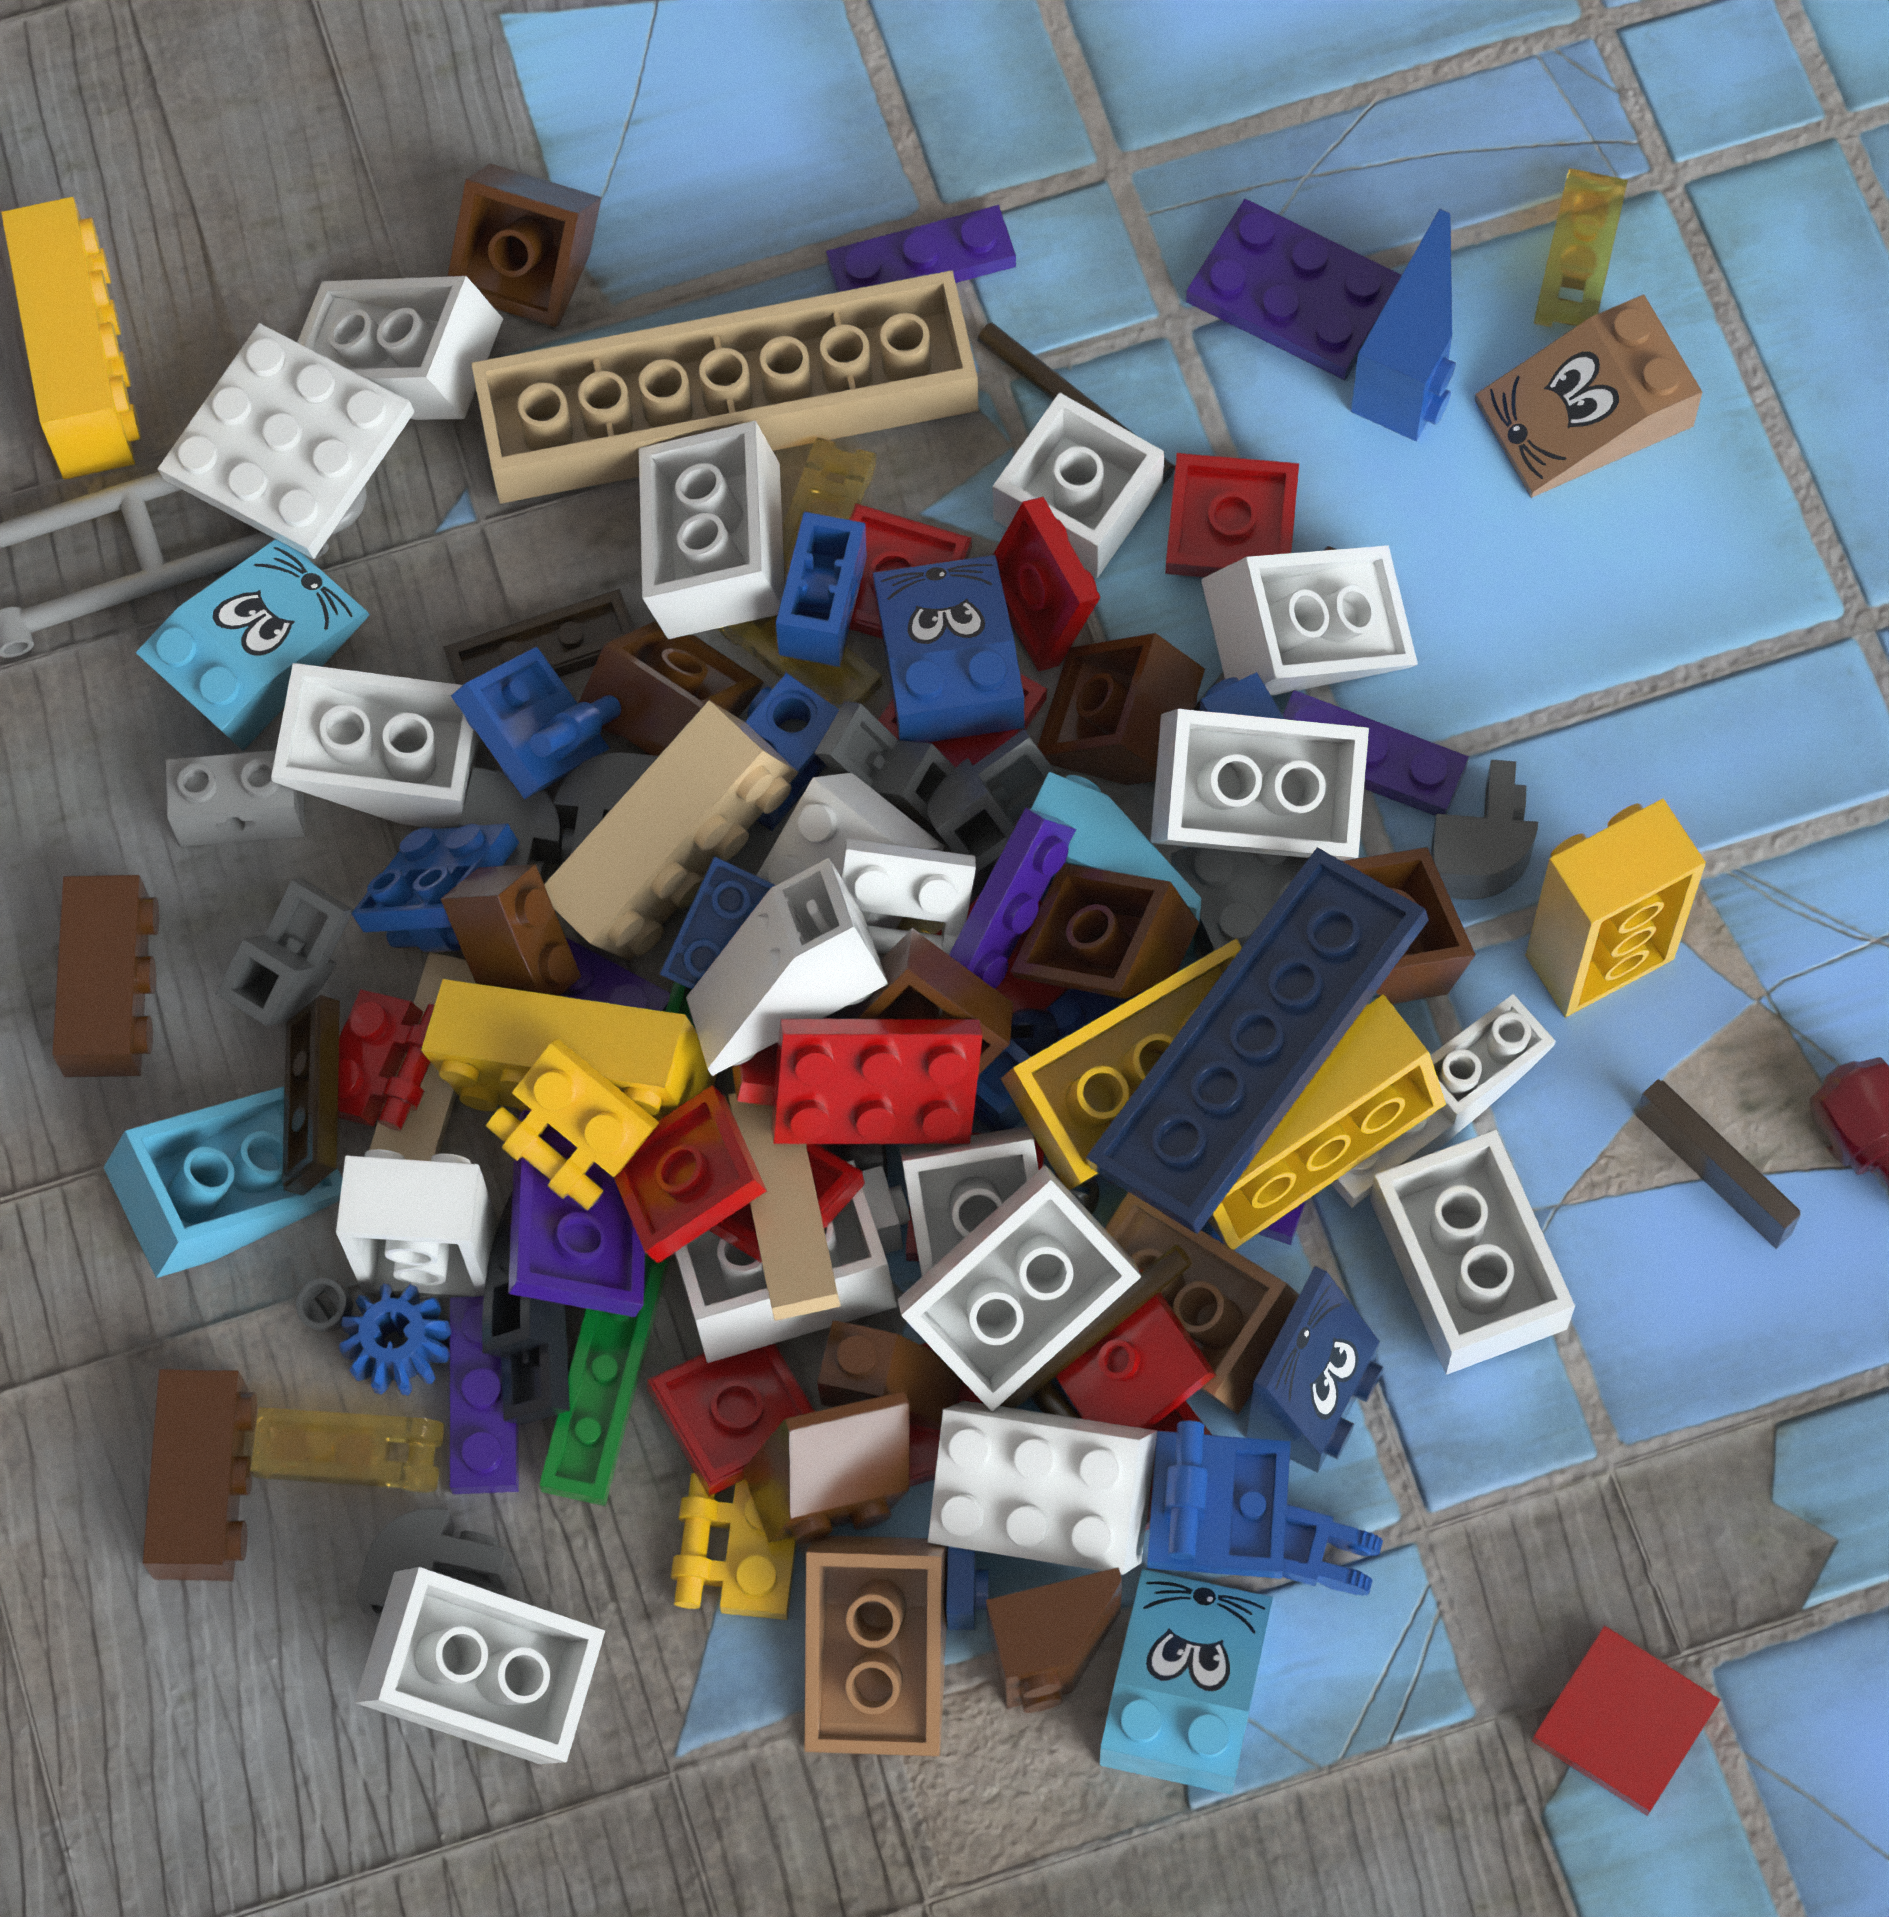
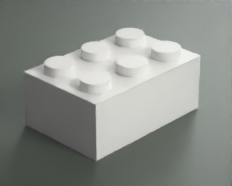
M747 422L639 448L642 598L666 637L672 639L778 615L785 588L780 463L757 422Z
M1176 709L1161 714L1151 843L1309 858L1318 847L1339 860L1358 858L1369 728Z
M1497 1130L1375 1174L1370 1201L1446 1375L1568 1329L1575 1304Z
M382 1149L369 1150L365 1152L364 1157L345 1156L336 1234L362 1292L379 1294L380 1286L385 1283L390 1284L394 1295H401L403 1290L411 1284L418 1288L421 1297L484 1296L490 1252L499 1222L479 1164H471L469 1159L454 1154H436L431 1157V1161L405 1160V1157L400 1153Z
M854 1160L848 1162L849 1164L856 1167ZM863 1187L824 1229L841 1307L774 1321L763 1264L710 1231H706L675 1252L707 1363L831 1327L832 1320L848 1322L897 1307L888 1262Z
M1044 1165L901 1295L898 1301L901 1316L993 1412L1140 1279L1141 1275L1132 1257L1049 1168Z
M962 1401L945 1408L942 1415L928 1543L1098 1571L1119 1567L1120 1574L1124 1575L1142 1562L1157 1431L998 1406L992 1412L985 1404Z
M421 1567L396 1571L391 1581L354 1703L538 1764L567 1762L605 1631Z

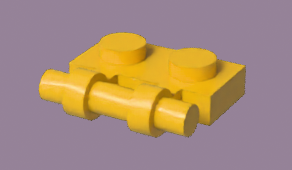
M557 1038L547 1046L512 1091L513 1095L531 1109L526 1118L521 1122L502 1106L491 1117L485 1127L505 1142L502 1149L512 1158L518 1161L523 1157L551 1180L547 1187L559 1197L564 1199L569 1195L588 1211L604 1190L587 1177L585 1173L595 1162L612 1177H615L621 1172L659 1122ZM549 1124L577 1147L568 1160L539 1137Z
M692 1473L688 1497L681 1498L678 1519L684 1523L680 1555L674 1556L672 1562L671 1578L677 1581L674 1605L688 1609L700 1608L703 1585L722 1587L720 1601L722 1614L788 1620L797 1548L793 1537L772 1543L768 1542L746 1479L735 1484L733 1503H725L714 1500L715 1494L708 1497L695 1473ZM711 1527L730 1529L726 1562L707 1558Z

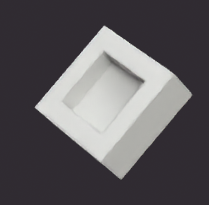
M882 1166L862 1171L865 1182L863 1190L884 1253L903 1249L900 1225L907 1224L910 1220V1215L901 1185L889 1188Z

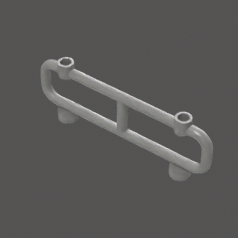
M159 471L4 522L0 518L1 549L122 510L141 568L139 572L26 609L19 607L1 609L0 656L6 658L16 657L30 651L34 646L32 632L237 566L275 539L263 532H259L165 563L145 502L182 489L165 481ZM364 485L332 534L351 526L362 514L367 499L366 485ZM327 541L314 559L328 551L329 545Z

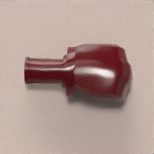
M1881 1057L1861 1062L1851 1061L1839 1065L1825 1077L1823 1085L1809 1099L1811 1117L1831 1141L1832 1145L1827 1147V1150L1837 1161L1846 1167L1851 1165L1857 1175L1868 1171L1871 1174L1878 1172L1889 1187V1065Z

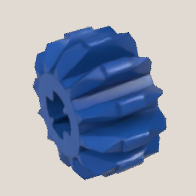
M383 1283L379 1290L381 1301L373 1304L368 1297L358 1295L356 1304L363 1316L351 1315L343 1317L341 1326L344 1332L351 1337L342 1341L339 1344V1349L344 1359L354 1360L349 1371L356 1381H362L371 1377L373 1391L382 1395L389 1388L392 1380H395L401 1395L409 1396L412 1390L410 1378L418 1375L423 1382L433 1384L436 1377L428 1363L440 1364L448 1362L450 1358L449 1350L440 1342L449 1338L452 1331L447 1320L437 1319L442 1309L435 1298L420 1302L418 1288L409 1284L403 1290L399 1299H396L390 1284ZM397 1331L400 1338L405 1334L407 1339L405 1344L398 1348H394L391 1341L387 1346L384 1340L388 1334Z

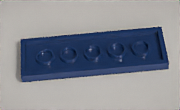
M1317 847L1086 1156L1090 1168L1198 1234L1429 921L1425 908Z

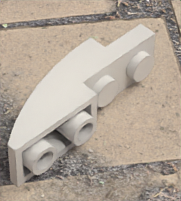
M1512 994L1430 1055L1446 1105L1332 1182L1331 1185L1351 1208L1371 1194L1375 1174L1434 1153L1528 1072L1554 1046L1555 1040L1519 999Z

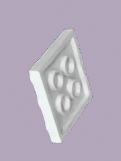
M259 323L160 464L158 471L165 481L314 559L414 414V409L409 400Z

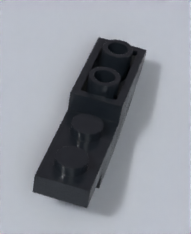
M511 1192L499 1220L489 1257L482 1315V1353L501 1357L504 1421L524 1425L570 1411L565 1304L508 1294L512 1214Z

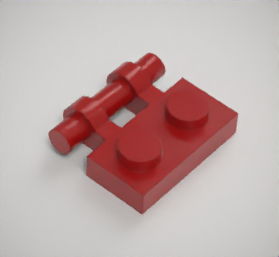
M360 989L339 1037L338 1118L374 1127L383 1104H385L378 1122L395 1131L402 1130L410 1110L416 1111L425 1093L420 1086L431 1062L421 1049L435 1006L434 1004L427 1005L418 1025L423 1011L412 1001ZM407 1052V1054H406V1056H405V1058H404V1061H403V1063H402V1065H401V1068H400V1070H399V1072H398V1075H397V1077H395V1076H396V1073H397V1071H398V1069H399V1067H400V1064H401V1062H402V1060H403V1057H404L405 1053Z

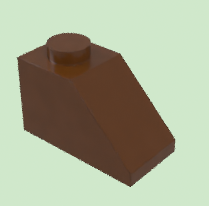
M832 1320L817 1381L821 1405L838 1407L905 1391L909 1402V1424L941 1430L943 1409L957 1404L962 1379L936 1352L897 1333Z

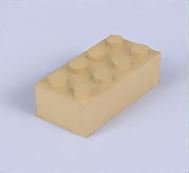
M709 700L544 884L554 910L584 939L596 947L629 961L635 955L645 954L663 935L664 928L662 925L678 907L685 908L693 902L713 857L727 861L736 855L748 840L749 833L747 830L763 812L765 814L771 813L785 801L792 788L789 783L799 772L747 723Z

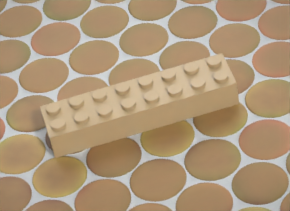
M953 270L471 363L491 469L500 504L639 477V448L752 421L757 422L772 451L979 411L978 376Z

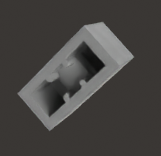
M276 750L166 759L167 818L179 846L305 837L304 792L272 782L271 775Z

